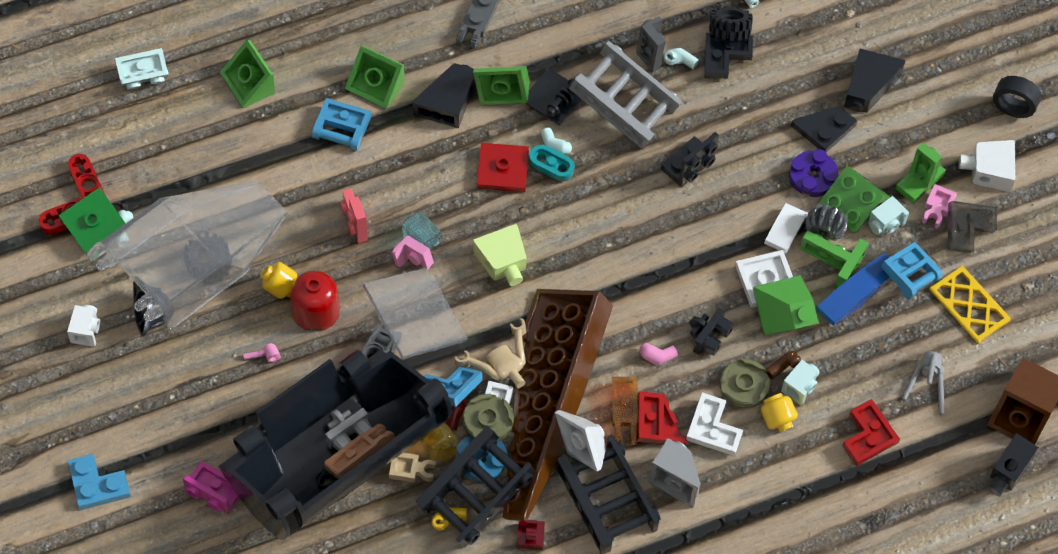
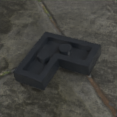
M706 33L704 78L728 79L729 59L752 61L753 36L747 39L742 38L739 41L737 39L730 41L728 38L723 40L722 37L716 38L715 35Z

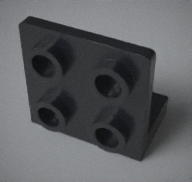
M714 132L704 142H701L694 136L661 164V170L681 188L687 182L692 183L703 168H709L715 162L719 134Z

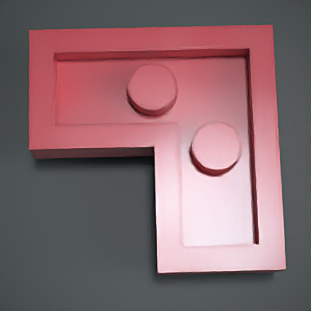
M352 188L342 191L343 201L339 203L343 215L348 217L347 226L350 235H355L358 243L367 241V222L359 196H354Z

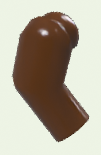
M788 351L768 366L766 373L770 379H774L789 366L795 368L802 359L797 355V352Z

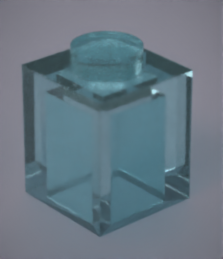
M422 211L417 215L409 216L402 225L404 238L408 235L430 250L440 243V230Z

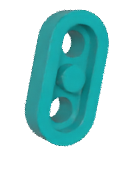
M537 145L531 149L529 162L534 169L558 181H567L572 178L575 164L570 157L546 145ZM539 158H542V159H544L545 161L540 162V161H538V159H539ZM564 169L566 170V172H560L558 170Z

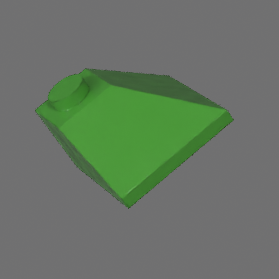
M527 66L473 70L480 105L528 103L530 81Z
M801 275L752 287L764 335L819 323L813 298Z

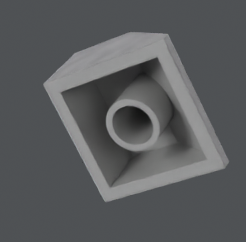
M668 438L652 462L649 484L694 508L701 483L691 451L683 443L672 441Z

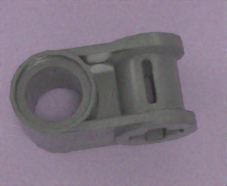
M377 324L362 353L367 359L379 350L385 353L389 351L394 353L400 343L401 333L390 332L382 328L381 324Z

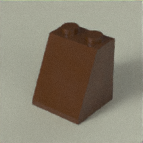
M1022 358L987 426L1012 439L1017 433L1035 445L1058 402V375Z

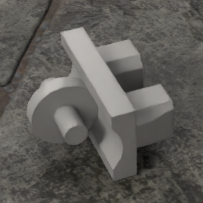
M362 408L353 415L349 410L343 414L337 409L332 411L333 420L327 424L330 431L325 434L328 440L326 445L330 450L335 447L339 451L351 442L349 436L354 433L359 436L372 428L368 422V413L365 409Z

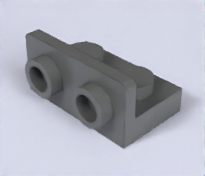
M660 16L653 20L648 19L642 24L636 54L652 73L660 69L666 43L664 36L660 32L663 21Z

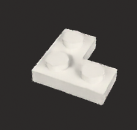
M702 393L686 439L687 441L735 456L743 430L720 423L726 400Z

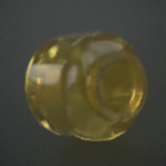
M442 423L422 438L420 443L433 460L446 461L455 455L458 438L447 424Z

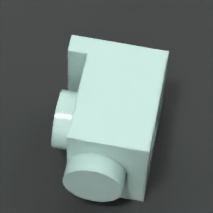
M892 196L871 212L868 224L872 232L881 237L887 232H894L899 225L903 227L906 224L909 212Z
M801 360L784 380L781 392L802 406L807 393L810 394L818 384L815 381L820 373L818 368L811 363Z

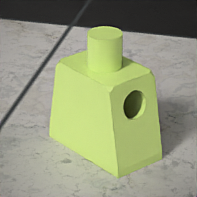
M517 224L473 240V252L493 280L506 277L510 286L518 285L523 281L520 272L526 269L527 258Z

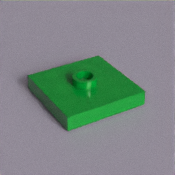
M100 187L59 215L87 256L129 228Z

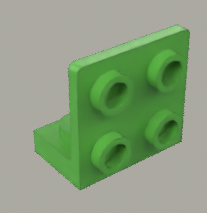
M846 166L818 204L823 206L827 204L830 207H835L837 210H842L843 214L848 217L847 228L857 233L879 203H884L890 196L856 170Z

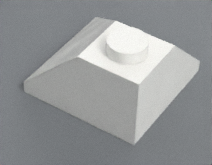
M561 410L556 411L555 415L567 454L595 471H599L602 468L606 451L603 438L605 434L601 426L585 418Z

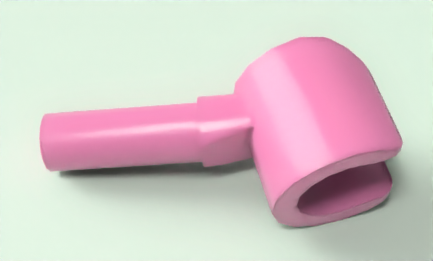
M272 343L264 346L263 350L243 354L244 360L266 356L268 362H275L281 358L277 347Z

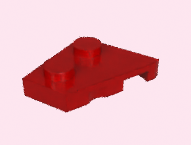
M639 391L637 394V442L664 445L669 438L672 441H679L686 445L687 439L685 435H681L676 425L678 421L674 413L669 409V403L665 395Z

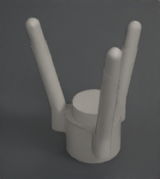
M927 351L923 354L922 361H917L916 369L905 389L902 400L907 399L921 371L927 377V384H931L932 378L937 376L939 414L944 415V367L941 366L943 359L941 354Z

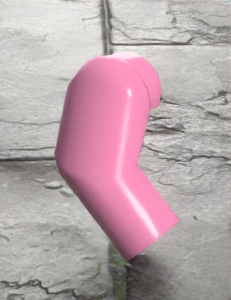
M644 343L639 349L642 358L655 365H660L678 357L677 350L673 345L661 350L649 343Z

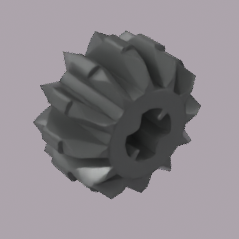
M817 204L811 207L806 217V229L812 233L822 235L825 240L837 241L846 232L848 217L843 214L842 210H837L835 207H830L827 204L825 206Z

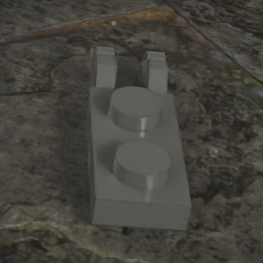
M473 0L461 24L456 42L462 44L469 32L473 34L470 40V47L476 48L481 37L484 36L500 0Z

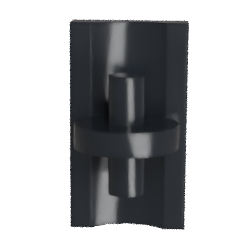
M719 307L708 323L709 316L703 314L701 318L696 316L691 318L689 324L693 329L690 334L696 337L700 333L695 340L696 346L693 352L700 355L704 351L715 356L722 342L714 338L713 335L716 332L727 338L734 327V324L724 317L725 310Z

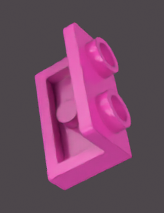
M202 460L190 477L186 475L183 478L186 493L195 499L200 497L207 501L208 506L215 511L220 512L222 510L229 514L239 499L223 473Z

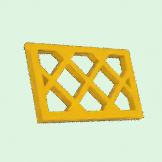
M961 266L935 285L929 287L931 293L977 344L1011 321L1007 313L964 266ZM962 274L969 282V285L955 284V278ZM941 287L950 288V299L944 298L937 290ZM955 289L969 291L968 302L954 300ZM973 292H978L986 300V304L972 302ZM953 305L967 307V318L961 317L955 311ZM972 308L985 309V320L972 319ZM990 310L996 311L1002 320L999 322L989 321ZM970 324L984 326V332L978 336L970 327Z

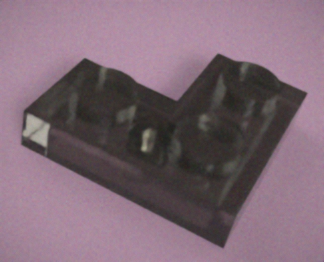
M957 201L948 203V250L971 253L974 251V230L990 233L997 231V207Z

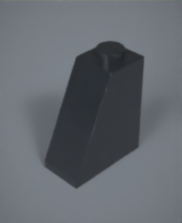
M859 49L844 107L855 112L867 113L901 77L906 60Z
M453 63L414 99L413 116L459 128L476 84L473 74L474 68L464 64Z

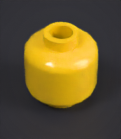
M275 262L271 266L267 265L260 277L262 278V287L265 291L276 298L283 299L286 296L290 297L292 284L298 275L295 270L282 262Z
M782 393L763 400L764 405L761 407V413L769 429L774 430L778 428L781 433L794 427L792 422L797 419L798 413L789 396H783Z

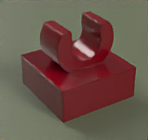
M519 521L517 548L543 550L545 521Z

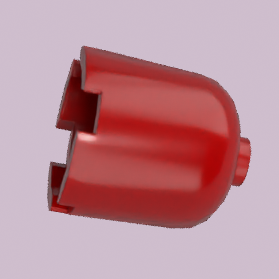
M322 271L304 272L295 279L291 287L290 308L293 320L306 331H310V329H321L323 331L333 326L339 318L341 307L335 281L331 276Z

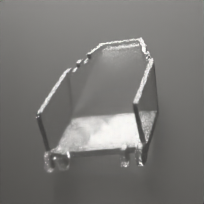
M257 180L158 199L104 240L95 243L87 252L86 257L92 261L104 254L103 258L96 264V268L99 271L118 263L146 293L136 301L134 308L137 311H141L154 302L156 305L148 309L144 313L143 318L149 322L163 315L165 327L168 330H172L248 272L251 263L257 255H260L263 246L269 237L271 238L288 212Z

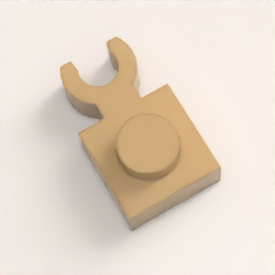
M402 453L391 461L389 479L415 483V477L420 476L424 481L431 482L434 479V474L426 473L425 470L427 468L435 469L436 462L433 460L418 462L419 455Z

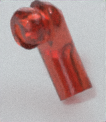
M463 399L456 407L452 406V415L446 420L444 428L457 431L460 418L469 403L467 399Z

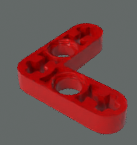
M75 154L68 161L70 174L81 197L44 211L39 216V224L43 233L54 235L68 230L59 215L99 187L104 193L90 159L84 154ZM81 163V165L84 168L85 173L82 175L79 168L76 166V164ZM86 181L95 183L92 189L85 190L82 188V184ZM52 219L54 225L50 226L47 220Z

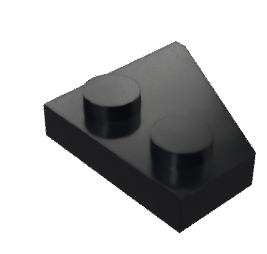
M840 106L799 117L791 122L792 128L815 147L824 150L826 153L857 125V120Z

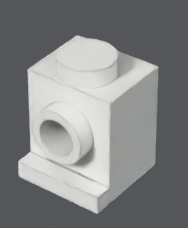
M75 305L67 331L70 343L91 347L96 346L94 333H98L100 327V319L97 318L98 310L96 307L91 305Z

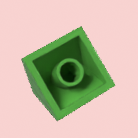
M246 40L220 71V74L242 107H248L275 93L274 76L251 40Z
M361 45L345 89L387 109L404 84V65Z

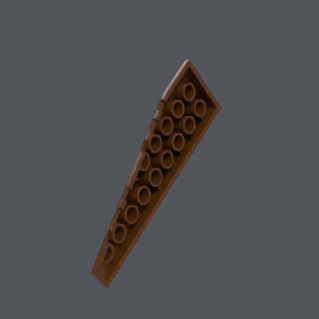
M536 290L525 322L526 333L522 336V340L525 342L524 353L526 363L519 374L524 379L525 384L515 394L514 423L512 426L514 437L513 442H510L509 452L512 454L511 459L521 468L528 462L536 472L533 474L534 478L531 483L526 487L522 486L503 506L502 517L505 520L527 521L562 450L564 441L555 412L561 410L576 415L613 305L600 291ZM507 469L510 482L514 475Z

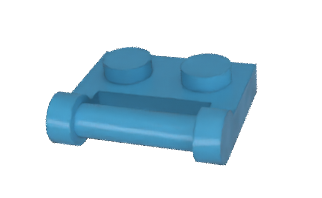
M326 98L313 127L311 137L318 140L320 138L350 146V149L358 151L371 119V111ZM324 125H329L352 132L354 135L353 137L323 129Z
M916 242L891 256L880 266L901 288V294L907 299L915 296L922 287L930 282L938 281L943 276L942 270ZM922 268L926 271L925 275L914 282L908 279L909 276Z

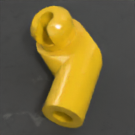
M449 507L463 521L468 520V508ZM439 512L433 516L431 521L433 528L439 531L450 525Z

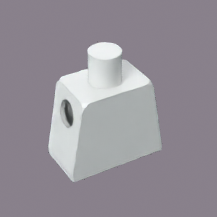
M1015 140L978 142L972 155L960 154L958 167L959 169L972 170V182L976 185L1011 192L1015 182Z

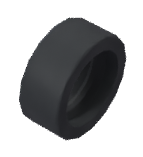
M1020 76L1001 78L993 94L995 106L1003 113L1016 118L1033 116L1041 100V91L1038 86ZM1009 93L1018 95L1025 100L1016 99Z

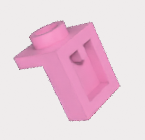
M408 235L401 242L397 243L392 251L395 264L398 267H402L408 259L414 265H421L426 269H429L434 263L430 249Z

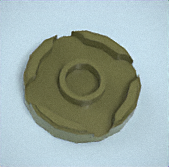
M739 359V361L731 362L722 371L719 385L722 395L728 402L738 407L748 408L755 407L763 402L768 395L771 382L766 369L761 364L749 359Z
M482 394L471 399L463 412V426L472 439L487 425L498 435L499 439L497 442L505 439L512 430L514 423L513 409L505 399L496 397L494 394Z

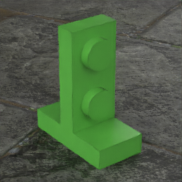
M923 142L916 150L909 173L896 185L895 190L913 204L945 174L946 169L940 165L942 157L937 150Z
M807 230L800 250L840 270L834 286L838 288L853 276L866 254L869 242L860 238L852 253H850L843 246L835 245L825 240L822 235Z

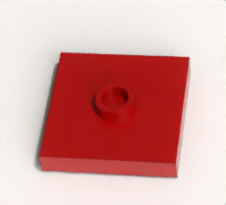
M481 143L477 188L525 192L529 146Z

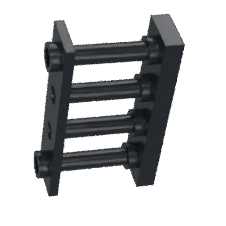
M488 425L416 501L428 514L432 510H437L461 533L456 540L463 547H466L468 544L472 545L480 537L479 532L522 486L526 487L531 483L534 478L533 474L536 472L528 462L521 468L497 446L499 437ZM485 453L492 454L514 475L505 487L479 465V459ZM467 472H473L496 494V497L487 506L461 484V479ZM449 491H455L479 514L469 526L443 503V498Z
M613 434L608 436L603 462L613 458L619 471L586 485V483H581L578 476L579 472L590 468L589 466L580 461L576 463L574 461L570 462L567 455L557 458L556 470L600 554L611 552L612 541H614L615 537L648 523L652 533L656 532L661 520L655 506L651 507L625 459V450L620 441L616 442ZM622 480L626 482L630 493L600 506L592 504L589 498L592 493ZM636 501L642 512L641 515L611 528L608 526L604 527L601 521L603 515Z

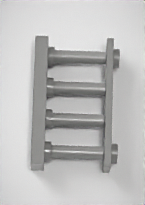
M608 41L600 52L604 57L603 60L588 77L580 73L574 79L569 89L643 150L655 135L651 132V127L666 110L673 114L682 101L673 91L666 89L625 55L619 46ZM613 64L623 73L606 92H603L595 85V82ZM631 79L641 89L625 107H621L613 98ZM649 94L659 104L642 123L633 117L632 113Z

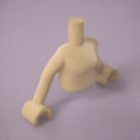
M519 319L520 327H514L512 323L510 324L512 334L515 336L517 356L508 345H502L487 355L486 361L490 364L489 366L484 362L471 358L469 352L464 351L465 359L460 360L455 356L457 367L468 368L472 365L497 381L510 378L517 388L524 386L525 381L518 373L526 363L522 336L526 333L524 319Z

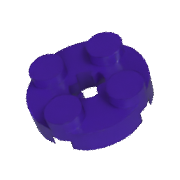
M824 150L806 151L792 160L789 173L790 182L795 190L800 193L803 191L810 194V197L824 196L838 178L837 165ZM810 170H815L818 172V177L813 178V175L809 176L808 173Z

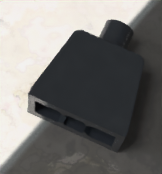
M1016 433L993 467L990 475L993 480L987 487L988 490L999 497L1006 488L1012 491L1032 463L1039 447Z

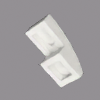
M786 203L773 224L764 244L779 251L783 250L787 254L808 213Z

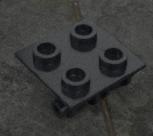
M548 68L530 88L528 103L525 104L560 125L582 99L569 89L574 79L568 80Z

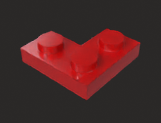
M872 399L850 411L849 415L861 430V433L844 441L842 446L856 466L899 443L900 438Z

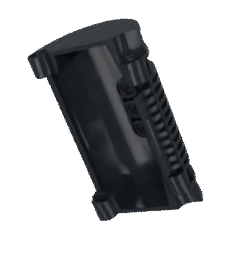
M357 349L338 363L339 368L337 370L333 361L329 359L257 410L255 413L259 419V426L251 425L234 437L233 442L238 452L218 467L253 516L271 534L280 540H285L448 420L452 415V406L448 392L442 383L436 378L429 381L391 351L385 353L379 350L367 359ZM364 408L368 413V422L371 427L380 423L387 428V431L393 432L395 438L337 479L324 466V462L338 452L335 447L330 450L326 445L328 440L325 434L330 431L327 424L333 420L331 412L337 409L343 414L349 410L353 415ZM356 433L349 436L351 441L358 437Z

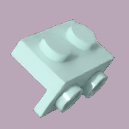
M162 48L115 58L121 86H127V90L139 88L143 82L150 81L151 84L165 82L164 78L169 77Z

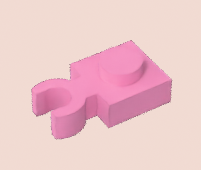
M934 184L924 207L929 210L924 213L922 223L925 224L928 218H934L936 220L934 228L937 229L941 224L942 215L948 216L957 193Z

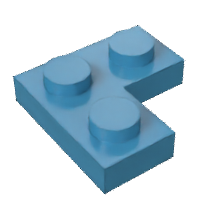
M462 366L448 379L429 374L424 375L429 381L436 378L442 383L448 392L451 406L454 407L483 380L481 371Z
M94 454L68 460L80 510L131 497L124 470L99 476Z

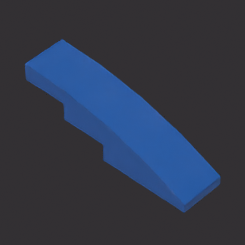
M883 253L832 292L815 310L834 326L861 308L867 299L881 291L884 284L892 280L880 267L890 257Z

